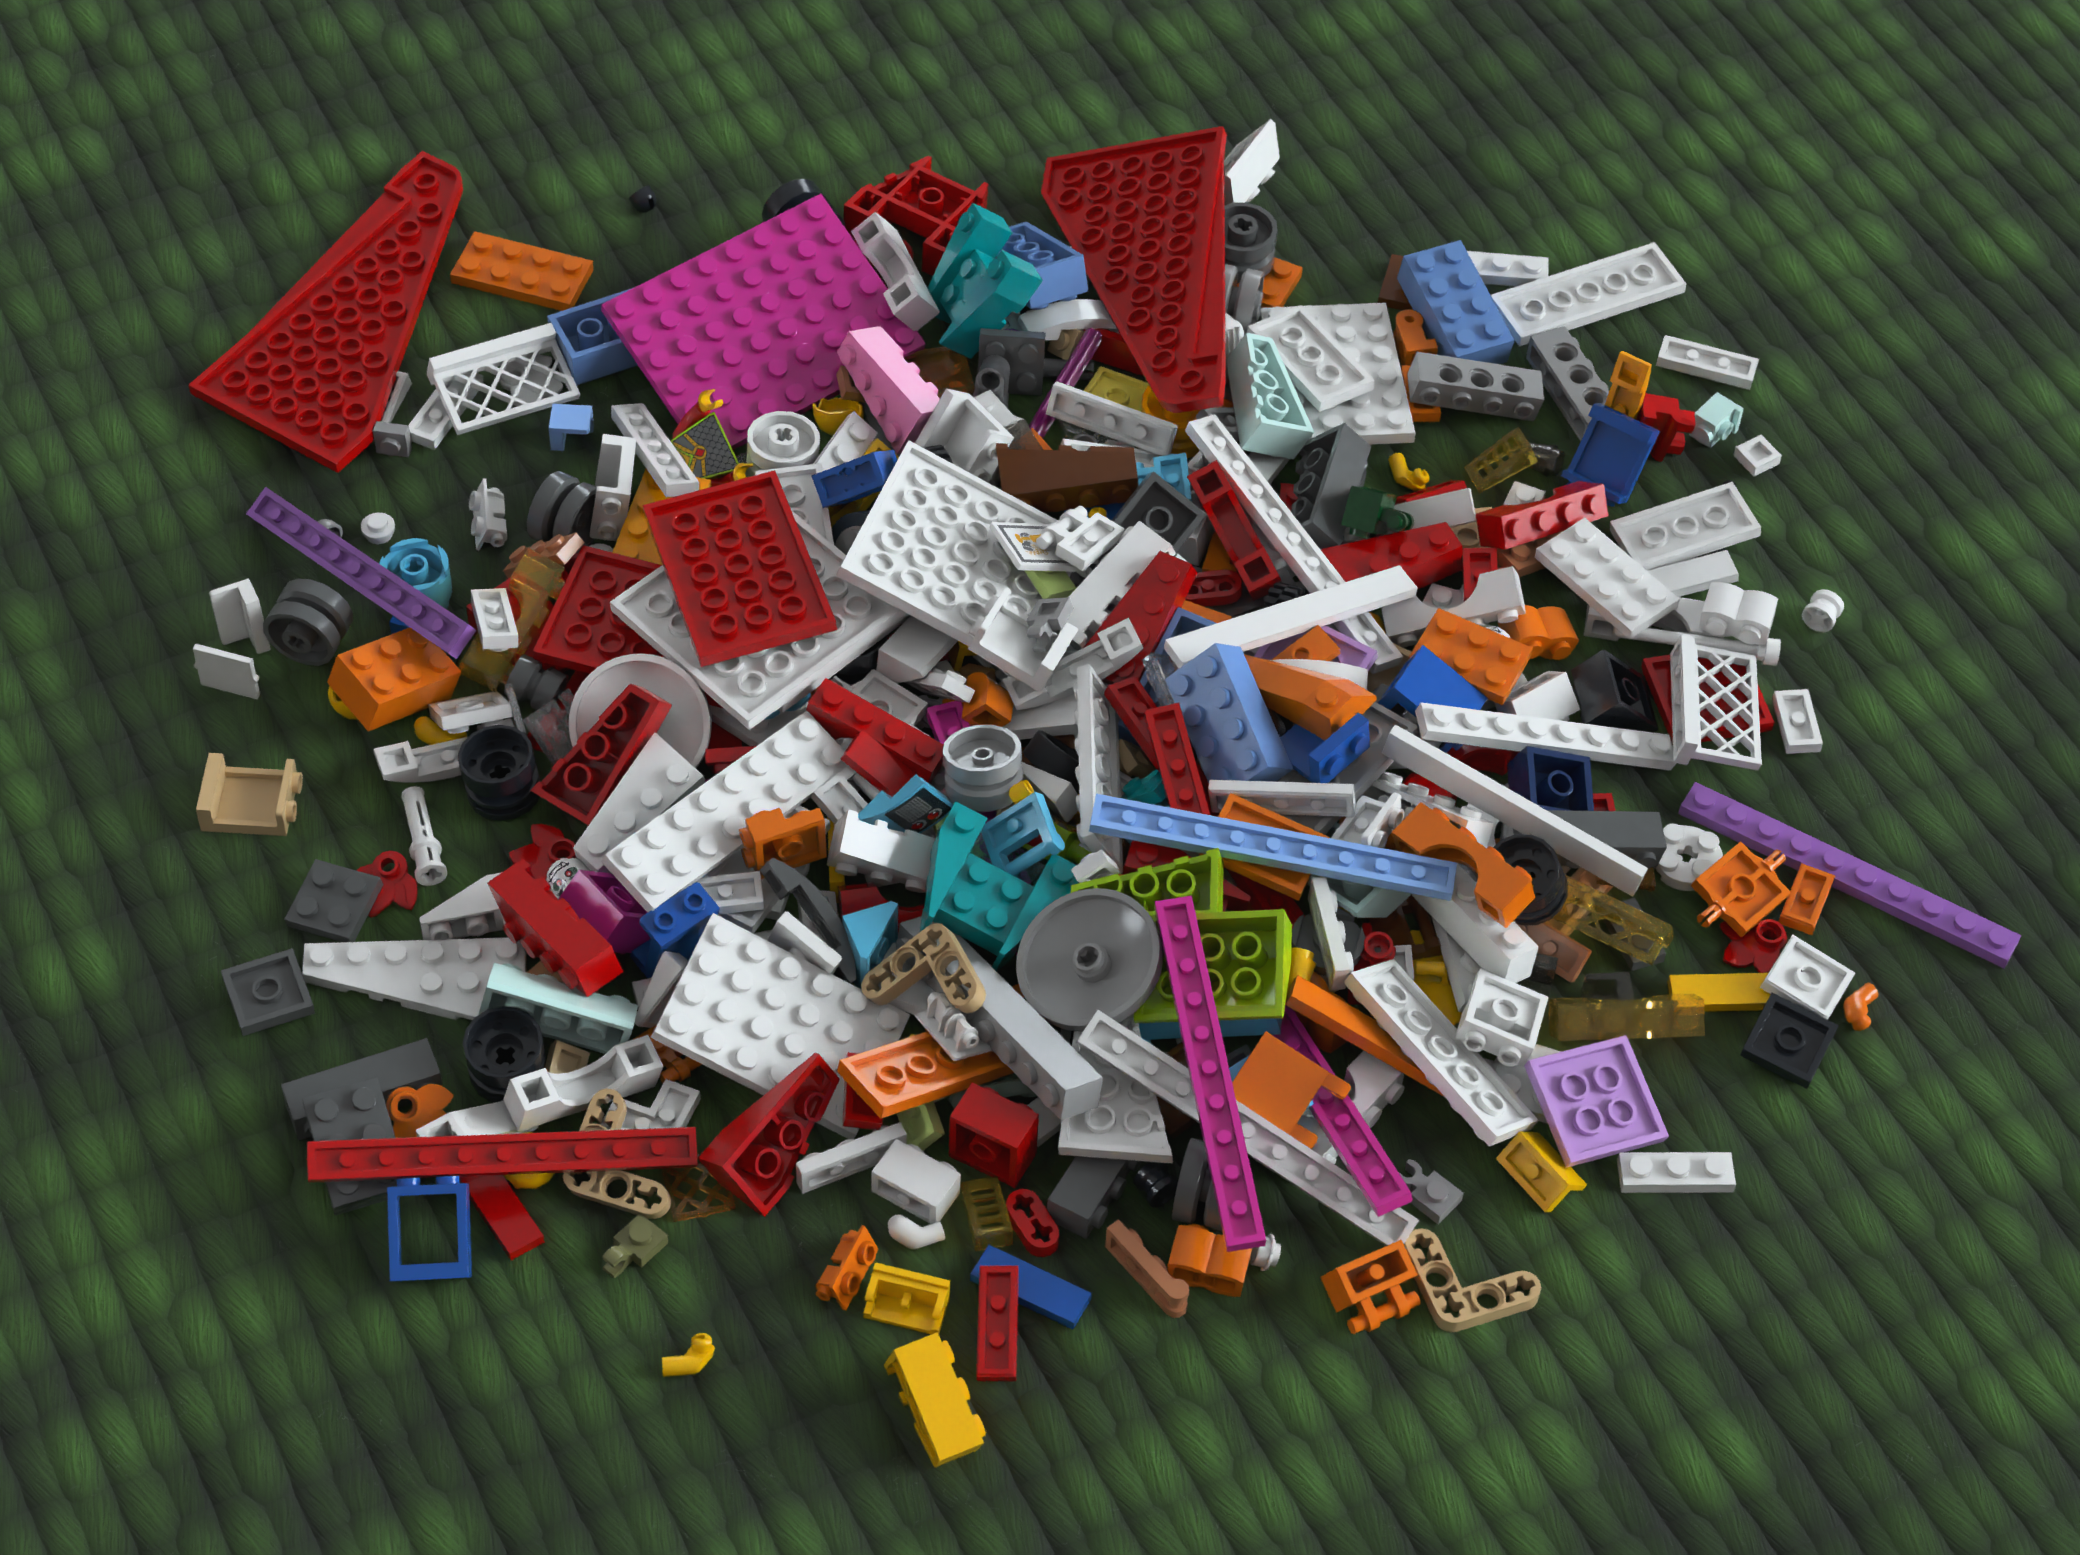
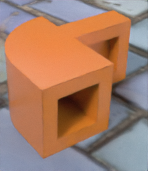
M982 672L968 675L966 685L974 689L975 693L970 703L961 702L963 706L961 718L968 722L970 726L996 725L1003 727L1010 723L1013 701L1008 690ZM944 699L942 700V704L956 700Z

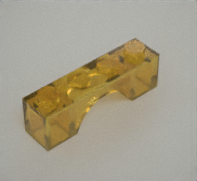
M527 548L511 575L509 589L516 596L521 615L515 623L518 632V648H509L502 652H495L490 649L483 650L479 633H477L461 660L459 669L462 675L494 692L497 691L501 683L506 685L514 668L512 663L518 654L521 656L526 654L532 643L533 638L529 634L533 627L537 626L540 628L548 616L550 610L545 607L550 598L552 597L557 600L565 584V581L562 580L565 567Z
M1695 994L1657 995L1652 998L1636 1000H1602L1586 997L1550 998L1549 1035L1558 1041L1604 1040L1625 1035L1628 1039L1705 1036L1704 999Z

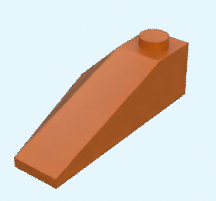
M1244 654L1266 707L1324 741L1357 713L1363 715L1377 700L1375 694L1349 679Z

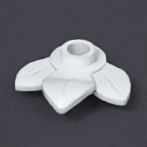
M537 355L535 362L550 368L552 357ZM512 362L507 364L504 371L522 378L527 366ZM531 369L526 380L543 387L548 376ZM500 378L501 386L509 390L511 396H513L518 385ZM552 378L547 389L558 394L563 389V384L561 381ZM522 387L517 398L531 403L537 400L539 394Z

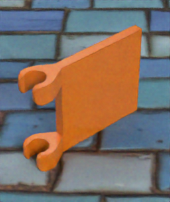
M1265 1031L1232 1082L1237 1101L1310 1149H1313L1318 1141V1137L1313 1132L1297 1124L1319 1088L1322 1086L1332 1095L1342 1100L1351 1089L1349 1083L1320 1067L1267 1031Z

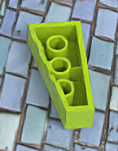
M1219 848L1206 851L1204 855L1188 858V856L1173 859L1174 862L1153 868L1149 865L1137 868L1138 871L1121 876L1117 873L1071 885V893L1092 888L1115 890L1132 897L1150 915H1156L1154 909L1155 901L1192 896L1195 913L1223 912L1224 863Z

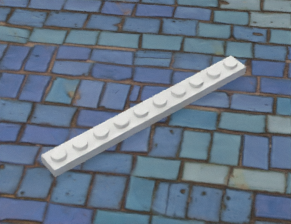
M1214 414L1188 422L1185 429L1187 435L1209 463L1218 461L1238 501L1309 593L1345 583L1344 579L1217 416ZM1369 612L1333 623L1340 633L1377 651L1378 658L1370 668L1372 674L1400 664L1403 655Z
M1097 1010L1077 1040V1043L1200 1123L1188 1068L1111 1017ZM1236 1100L1248 1156L1385 1246L1402 1240L1403 1244L1406 1242L1419 1221L1417 1218L1400 1207L1378 1217L1350 1174Z

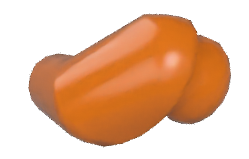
M1871 983L1864 984L1847 997L1843 1003L1846 1021L1852 1024L1855 1031H1862L1871 1025V1019L1867 1015L1869 1012L1867 1005L1879 996L1876 987Z

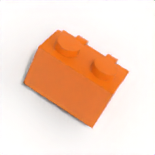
M1402 1240L1337 1267L1320 1277L1336 1313L1352 1305L1356 1306L1358 1316L1347 1320L1348 1328L1352 1334L1363 1330L1367 1332L1380 1327L1381 1322L1392 1317L1396 1319L1402 1318L1410 1313V1309L1421 1304L1419 1295L1415 1291L1404 1295L1400 1284L1418 1275ZM1385 1292L1388 1298L1387 1303L1375 1308L1370 1297Z

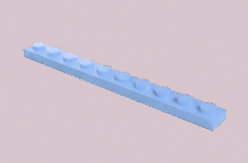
M1096 794L1089 832L1202 854H1206L1208 850L1219 848L1223 858L1451 901L1457 868V862Z

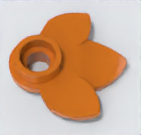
M427 1084L417 1090L411 1087H400L392 1091L386 1100V1107L390 1119L394 1121L393 1131L395 1137H417V1129L446 1114L443 1109L451 1102L454 1095L438 1084ZM409 1099L411 1101L412 1107L408 1112H400L397 1106L400 1100Z

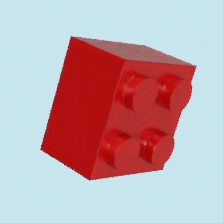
M972 1082L950 1115L949 1157L1016 1188L1037 1154L1039 1114L1026 1104L1010 1101L1002 1097L994 1089L989 1087L983 1088Z

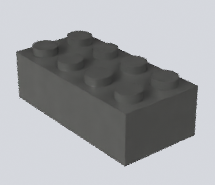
M1153 471L1147 474L1111 521L1126 530L1129 526L1134 527L1140 520L1169 542L1177 553L1207 514ZM1113 546L1110 550H1108L1105 554H1103L1100 558H1098L1099 563H1100V561L1102 560V558H1103L1107 553L1111 552V550H1112L1115 546ZM1091 564L1089 567L1094 570L1098 564ZM1072 572L1070 575V579L1076 588L1085 580L1077 572Z

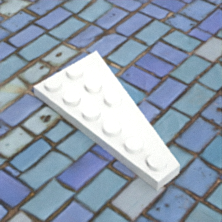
M509 938L304 943L302 975L306 983L342 992L353 990L368 994L370 999L383 1001L384 998L401 1002L402 1007L454 1020L460 1017L473 1020L479 1014L493 964H513L526 972L527 952L519 941L513 943Z
M1134 1013L1119 1022L1141 1037L1139 1024L1134 1023ZM1074 1031L1072 1047L1103 1077L1098 1108L1062 1120L1058 1144L1059 1155L1173 1163L1172 1152L1166 1136L1165 1125L1156 1094L1078 1044L1077 1040L1083 1032Z

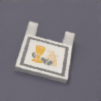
M991 522L989 528L1017 570L1077 572L1084 578L1093 571L1090 567L1081 571L1055 555L1057 545L1049 546L1044 550L1038 547L1036 539L1042 535V530L1049 524ZM1097 559L1092 564H1099V560Z

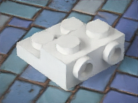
M1480 968L1474 979L1468 1003L1462 1012L1455 1038L1463 1041L1464 1046L1470 1051L1480 1052L1484 1050L1498 1056V1060L1503 1065H1520L1524 1067L1535 1048L1548 997Z

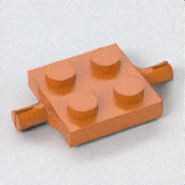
M1740 841L1697 877L1690 886L1709 906L1701 914L1697 915L1699 923L1708 917L1701 926L1707 928L1720 917L1742 937L1786 900L1792 892L1778 879L1774 871L1786 861L1784 853L1776 859L1782 852L1776 849L1763 860L1753 854Z

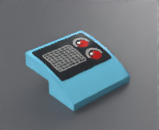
M915 774L893 797L882 790L859 812L858 818L862 822L875 825V821L878 819L888 823L887 828L905 832L908 829L922 833L946 817L954 804L947 796Z

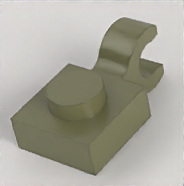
M640 1213L613 1237L614 1246L602 1256L603 1260L607 1262L603 1266V1270L613 1278H616L633 1261L642 1268L668 1244V1235Z

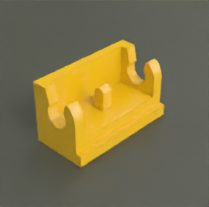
M875 1262L864 1299L867 1302L863 1318L927 1334H934L936 1332L939 1334L950 1300V1280Z

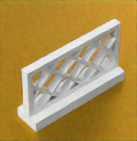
M552 323L429 358L427 377L431 385L435 384L457 435L550 408L552 404H563L579 399L580 392L555 340L557 333ZM551 351L555 360L552 369L535 362L537 355ZM517 362L527 366L522 378L504 371L507 364ZM531 369L548 376L543 387L526 380ZM481 371H487L496 375L490 387L474 380L476 374ZM500 378L518 385L513 396L495 389ZM552 378L564 382L569 391L557 394L547 388ZM456 380L466 385L459 396L447 391L444 382ZM470 387L487 394L482 405L465 398ZM522 387L539 394L537 400L531 403L522 401L517 396ZM491 396L509 403L506 410L496 412L487 408L486 406ZM462 405L478 412L476 418L461 423L457 414L460 406Z
M1681 633L1670 653L1674 763L1687 765L1690 759L1694 758L1758 771L1762 765L1756 656L1695 644V636ZM1698 657L1709 659L1715 667L1707 671L1698 662ZM1733 663L1746 666L1747 674L1740 677L1729 665ZM1721 671L1732 684L1724 687L1714 675ZM1704 681L1716 692L1710 698L1699 689V685ZM1738 688L1748 697V701L1741 704L1730 692ZM1721 698L1734 709L1727 715L1715 704ZM1706 708L1718 721L1709 725L1700 716V712ZM1740 715L1749 724V728L1743 732L1731 719ZM1723 725L1735 738L1727 742L1716 729ZM1708 736L1719 748L1717 750L1701 748V739ZM1741 742L1751 752V757L1740 755L1733 746Z

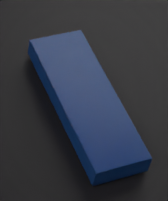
M991 1245L987 1246L970 1274V1281L979 1285V1266H1018V1304L1071 1329L1075 1328L1091 1300V1292Z

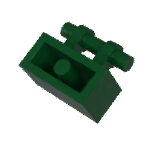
M1351 486L1341 525L1350 527L1349 534L1369 539L1376 537L1377 534H1387L1388 528L1393 532L1411 530L1414 526V518L1407 512L1394 509L1397 495L1364 486Z

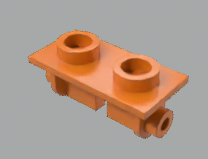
M861 1225L858 1232L850 1230L848 1234L842 1235L841 1241L831 1257L833 1263L840 1264V1266L827 1265L820 1280L816 1283V1295L818 1298L824 1301H829L831 1297L836 1298L842 1310L845 1311L853 1297L857 1294L860 1283L868 1268L874 1262L876 1253L879 1250L865 1225Z

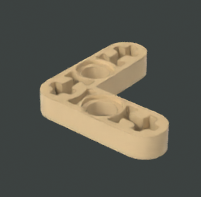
M939 923L927 926L871 969L864 976L861 984L862 993L869 1000L877 1005H886L929 972L933 971L949 1002L963 1013L967 1014L977 1011L983 1005L986 997L985 988L958 939L948 928ZM939 938L940 944L937 946L936 940ZM915 956L916 961L913 968L903 972L904 962L908 958ZM958 960L959 967L957 971L950 976H946L947 966L952 961ZM881 983L882 989L879 991L878 985ZM961 984H964L967 988H969V990L967 991L969 996L967 998L963 990L959 987Z
M606 1088L595 1093L590 1101L579 1131L608 1130L600 1125L604 1118V1112L600 1106L601 1104H608L610 1099H613L617 1109L607 1113L605 1122L608 1126H611L610 1130H621L627 1106L619 1092ZM596 1120L600 1124H593V1121ZM589 1171L586 1173L591 1179L589 1182L582 1181L580 1186H577L573 1176L575 1174L581 1175L582 1172L563 1173L564 1183L574 1195L636 1215L641 1213L649 1219H657L664 1216L671 1205L670 1194L662 1184L625 1171ZM613 1180H624L627 1183L626 1193L617 1199L609 1197L607 1194L608 1185ZM636 1185H640L637 1188L639 1193L651 1197L654 1191H656L658 1197L662 1200L661 1203H654L651 1209H649L645 1200L635 1197Z
M1423 1228L1415 1229L1405 1242L1407 1253L1418 1274L1414 1279L1434 1322L1444 1331L1458 1332L1533 1308L1538 1302L1541 1284L1539 1279L1531 1272L1516 1271L1462 1288L1435 1233ZM1416 1243H1420L1423 1248L1429 1247L1427 1252L1428 1263L1424 1264L1425 1256L1421 1249H1415ZM1431 1273H1439L1446 1278L1447 1284L1442 1287H1434L1427 1282L1426 1277ZM1520 1285L1523 1290L1530 1289L1529 1295L1524 1296L1522 1291L1515 1292L1516 1287ZM1483 1294L1491 1295L1497 1300L1498 1305L1491 1309L1483 1308L1477 1302V1297ZM1449 1296L1448 1304L1453 1312L1459 1311L1458 1317L1454 1318L1451 1313L1444 1314L1447 1305L1445 1298Z

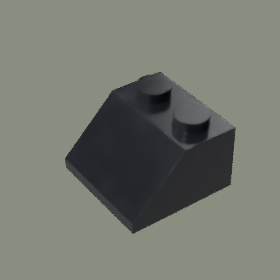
M1604 649L1571 669L1575 683L1573 684V691L1579 699L1582 710L1580 717L1584 724L1653 733L1659 730L1646 682L1642 674Z

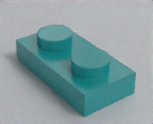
M1154 770L1142 779L1135 777L1122 788L1124 792L1121 797L1122 799L1156 804L1166 798L1162 778L1158 770Z

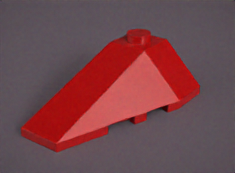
M814 1053L727 1125L698 1157L699 1161L720 1185L758 1214L765 1217L789 1189L795 1177L791 1175L800 1154L805 1155L810 1145L806 1142L815 1122L822 1119L838 1085L839 1077L820 1054Z

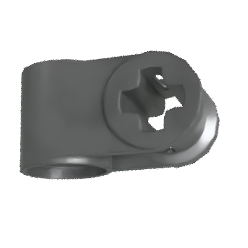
M991 355L984 359L976 376L973 398L991 390L1008 407L1010 365L1006 359L999 355ZM992 371L999 376V378H991L986 372Z

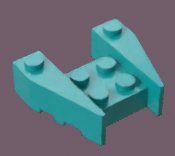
M972 203L967 212H964L959 218L958 225L928 286V290L940 311L935 317L949 324L951 323L940 339L939 344L970 359L979 351L980 328L1001 330L1006 325V320L1004 319L1012 311L1018 314L1043 281L1033 264L1001 250L1012 235V231L1004 218L975 203Z
M955 801L931 848V861L926 882V897L922 911L920 932L931 925L932 922L944 925L951 932L997 955L992 967L998 972L1018 952L1021 939L1033 919L1050 903L1071 893V885L1078 884L1071 871L1077 865L1057 854L1051 855L1035 886L1022 881L971 854L988 818Z

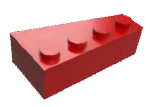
M1447 522L1320 549L1345 582L1400 565L1418 589H1421L1463 570V545Z
M1159 551L1083 647L1085 648L1099 641L1098 632L1127 618L1130 619L1144 648L1117 671L1102 679V682L1111 685L1134 676L1140 682L1178 607H1182L1197 575V571L1191 563Z
M522 858L487 882L506 922L503 925V929L513 943L519 941L530 957L533 959L539 957L551 974L557 972L569 989L577 988L586 997H589L623 972L611 944L583 917L579 919L571 905L563 897L559 900L550 890V884L542 876L535 880L531 872V866Z

